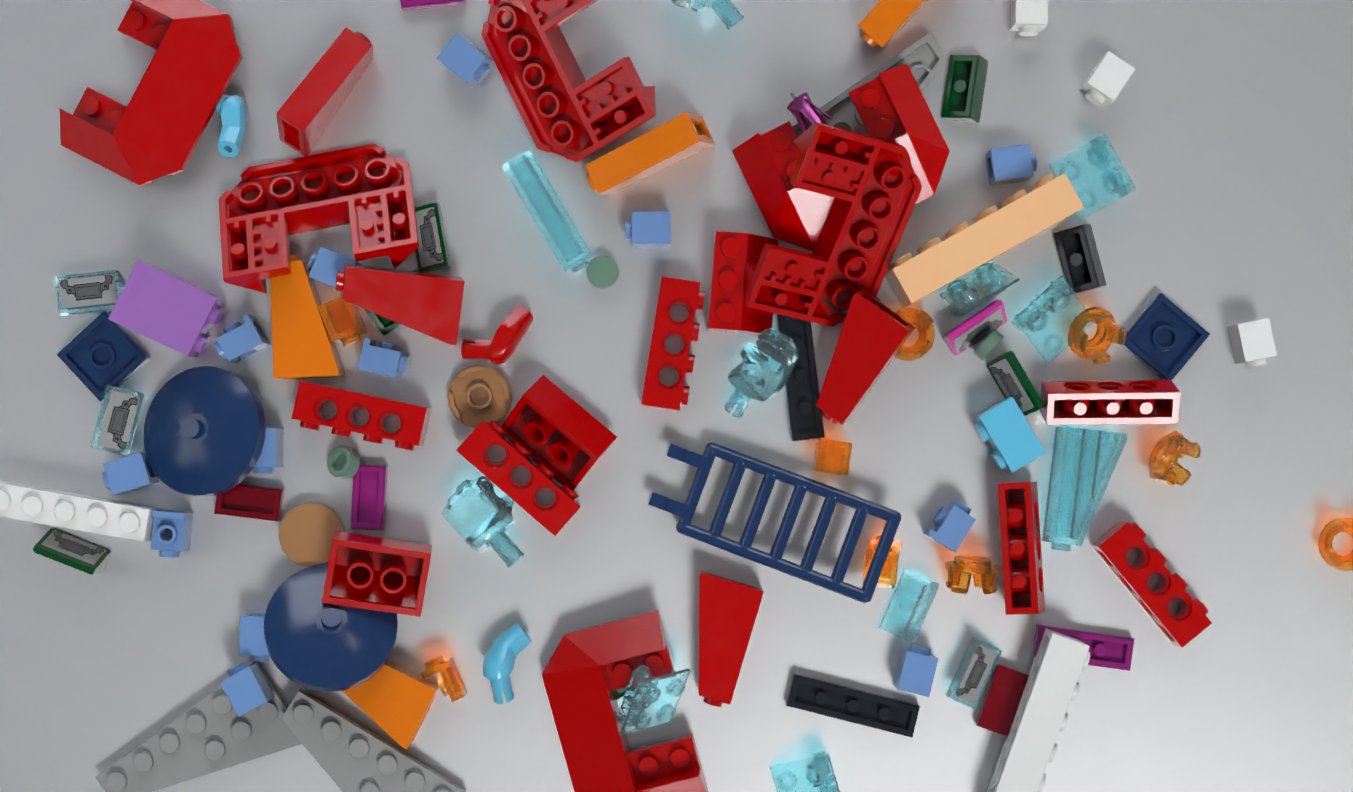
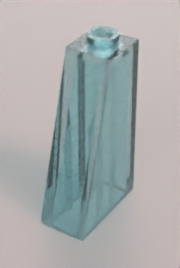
M527 150L503 164L504 171L563 270L566 272L571 269L572 272H576L589 264L587 259L593 256L533 153Z
M1056 426L1042 541L1052 543L1051 549L1071 551V545L1082 546L1125 446L1127 434Z

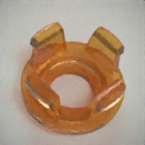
M1091 307L1079 313L1071 323L1068 331V344L1072 352L1081 358L1093 360L1095 364L1109 362L1111 358L1106 350L1111 343L1124 344L1126 340V329L1123 326L1120 327L1115 322L1113 315L1101 307ZM1089 322L1097 324V332L1092 339L1088 340V335L1083 331V328Z
M914 308L896 310V314L917 328L919 337L914 345L902 346L895 355V358L903 361H912L923 357L933 347L935 338L934 321L923 310L920 311Z
M1172 431L1168 435L1163 436L1154 446L1149 458L1150 477L1156 481H1166L1168 485L1172 486L1175 483L1180 486L1184 485L1191 477V473L1177 463V461L1184 455L1199 458L1201 453L1200 445L1187 440L1178 431Z
M1337 518L1330 521L1322 529L1318 540L1319 552L1329 566L1338 570L1351 571L1353 570V550L1347 555H1338L1333 550L1332 541L1339 532H1346L1353 538V518Z
M961 555L955 556L954 561L945 563V569L948 570L946 586L951 588L952 592L967 594L972 574L975 587L982 588L985 595L994 594L997 591L995 583L996 575L999 572V565L991 563L990 558Z

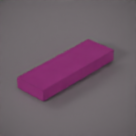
M1036 624L1033 657L1037 655L1045 629H1049L1081 640L1089 645L1090 660L1088 665L1130 671L1134 638Z

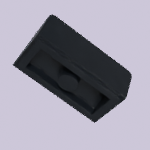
M1083 224L1053 233L1069 295L1106 286L1091 225Z

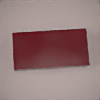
M238 484L229 491L216 495L214 514L281 521L285 489Z
M996 663L975 724L1008 737L1029 675Z

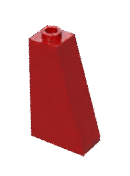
M345 28L276 113L280 140L303 156H308L373 60V45L365 35L360 32L354 33Z
M344 264L343 271H337L335 291H341L340 296L342 300L447 344L457 345L465 283L461 277Z
M864 289L856 292L852 297L816 404L822 410V416L834 424L840 423L843 425L850 420L916 328Z
M700 571L699 696L704 697L703 702L722 707L723 703L731 704L764 591L761 588Z

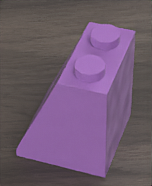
M137 260L108 319L187 356L197 358L199 353L202 354L206 350L210 342L208 334L213 324L217 325L224 314L225 308L222 306L225 300L159 267Z

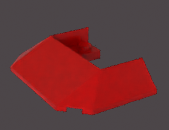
M130 0L132 3L117 31L156 50L127 107L87 87L73 115L59 108L61 146L141 187L153 183L154 179L162 176H172L184 171L243 58L240 46L236 43L231 16L200 0Z
M489 0L488 4H491L488 21L483 24L481 36L537 149L564 156L566 159L574 162H580L656 116L655 86L643 85L630 57H623L586 81L559 26L598 0Z
M904 64L878 73L877 78L849 91L848 94L869 137L898 144L907 149L914 172L922 185L915 203L916 205L935 195L950 151L908 64ZM789 121L762 135L757 133L733 149L732 152L773 238L814 251L835 197L793 187L789 182L801 150L793 143L798 137Z
M815 122L793 141L801 150L789 182L793 187L835 197L812 254L765 243L758 263L746 262L745 306L834 327L844 321L843 316L827 304L821 296L830 301L839 310L849 309L852 297L862 289L876 298L918 199L922 185L914 172L910 162L911 158L904 146Z
M375 143L248 167L240 175L242 180L231 192L226 190L219 198L223 280L228 284L266 294L267 278L292 274L289 235L350 224L352 249L356 262L389 255L394 269L419 247L410 165L399 157L396 159L385 153L384 148Z
M659 610L564 634L541 675L574 792H708L693 734L630 749L614 690L675 675V668Z

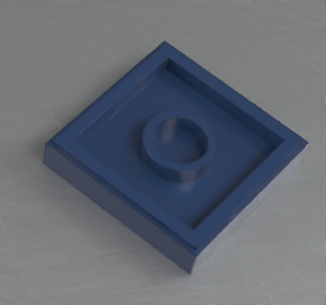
M1159 293L1117 343L1161 380H1173L1208 338L1210 333L1162 293Z
M103 311L57 354L100 402H104L109 398L112 390L116 391L151 359L119 324L108 319L110 314L107 311Z

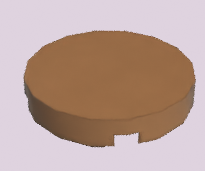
M480 364L468 366L456 374L450 384L447 398L449 408L454 417L464 425L476 428L482 420L487 423L491 420L496 423L502 421L510 410L512 392L510 384L502 373L493 367Z
M309 502L294 507L285 515L280 524L278 537L281 549L290 560L300 566L310 567L325 564L329 561L334 531L345 532L335 510L325 504Z

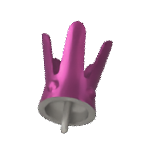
M807 92L802 93L798 97L794 93H790L794 100L789 103L787 109L796 118L802 133L809 128L805 116L812 124L819 122L828 125L817 110L827 118L833 119L812 102Z

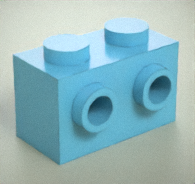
M1013 397L1003 399L974 417L977 422L974 425V429L983 442L988 441L994 451L990 454L991 458L999 470L1005 469L1006 473H1013L1046 453Z

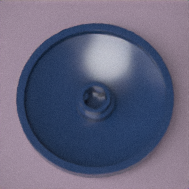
M211 366L187 369L167 381L152 400L146 415L143 433L146 456L157 477L171 489L183 494L203 497L222 494L241 483L253 470L263 449L266 421L258 395L251 385L239 375Z
M328 563L298 571L278 587L266 609L264 638L273 663L287 678L305 688L333 692L356 687L372 678L381 670L393 651L397 636L398 620L396 613L322 603Z

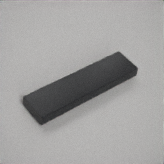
M777 314L792 441L825 438L822 410L816 406L820 393L811 322Z
M796 673L793 674L786 706L908 737H913L920 708L918 704Z

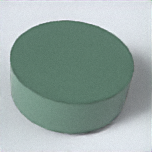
M597 256L589 262L586 273L588 280L593 286L604 289L615 284L619 276V269L612 258Z
M992 330L976 347L974 354L983 361L1002 341L1004 336L997 330Z
M344 445L334 448L327 461L330 474L341 479L353 477L360 466L358 452Z

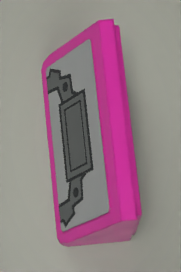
M997 299L943 335L942 339L953 355H959L986 337L992 330H996L1007 322L1002 301Z

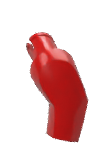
M518 305L501 323L491 340L464 338L461 344L462 358L490 360L494 365L505 363L515 352L532 324V314L524 307Z

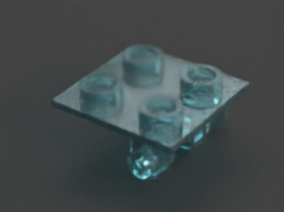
M1106 134L1094 138L1089 143L1049 164L1056 178L1064 173L1066 174L1081 200L1084 208L1076 212L1080 220L1136 190L1133 181Z
M986 263L978 267L975 273L968 278L952 282L947 287V290L939 295L951 304L948 308L954 317L957 315L962 317L975 309L976 306L979 307L982 302L989 301V298H993L1006 291V288L1020 280L997 263Z
M1062 275L1056 281H1051L1049 283L1050 286L1046 290L1035 296L1036 299L1030 300L1028 306L1019 314L1016 313L1013 318L1014 320L1011 322L1018 331L1022 330L1047 364L1095 322Z
M640 665L637 669H634L630 684L626 688L622 705L618 710L619 721L623 723L621 733L625 734L671 721L676 713V707L685 689V684L691 670L688 668L653 677L647 666Z
M821 751L813 754L812 758L770 766L777 792H840L829 754Z

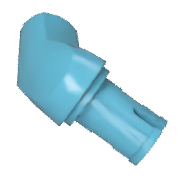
M224 93L215 109L220 113L222 122L218 150L222 156L236 157L239 154L246 134L247 108L245 101L239 95L229 96Z
M519 623L513 625L494 640L484 659L483 675L490 680L493 700L497 704H504L502 698L503 691L507 703L514 699L509 675L514 668L516 656L532 642Z

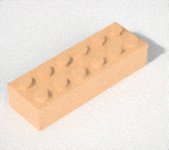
M1053 173L1045 176L1029 187L1030 193L1027 194L1025 189H1022L1001 203L1003 208L998 210L997 206L993 205L973 218L974 224L969 225L968 221H965L952 228L945 234L947 239L941 242L938 236L917 249L919 253L917 256L912 257L909 252L893 261L889 265L891 271L885 275V278L902 308L904 309L1083 209L1084 206L1066 174L1064 173L1055 178Z

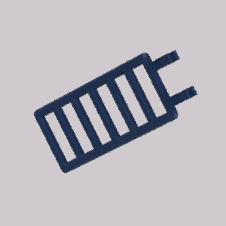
M714 442L706 445L703 455L673 444L670 445L667 453L668 457L698 467L685 503L653 492L648 505L678 515L679 519L676 524L678 533L866 604L871 601L901 521V514L898 511ZM717 457L733 463V467L709 530L691 524L714 459ZM745 469H749L764 476L738 542L722 536L721 533ZM778 480L794 486L771 551L767 553L751 546L775 481ZM806 491L825 499L801 564L798 565L782 559ZM840 503L856 510L830 577L812 569L836 504ZM869 514L885 520L886 523L863 586L859 588L843 582Z

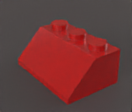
M716 231L708 331L772 335L773 313L745 306L746 262L757 264L765 243L779 246V240L749 233Z
M544 375L523 394L501 426L506 431L505 438L513 444L516 441L519 442L531 453L529 455L530 459L538 465L543 463L555 474L553 477L561 485L567 484L573 490H575L617 438L615 434Z
M334 531L322 603L421 617L432 545Z

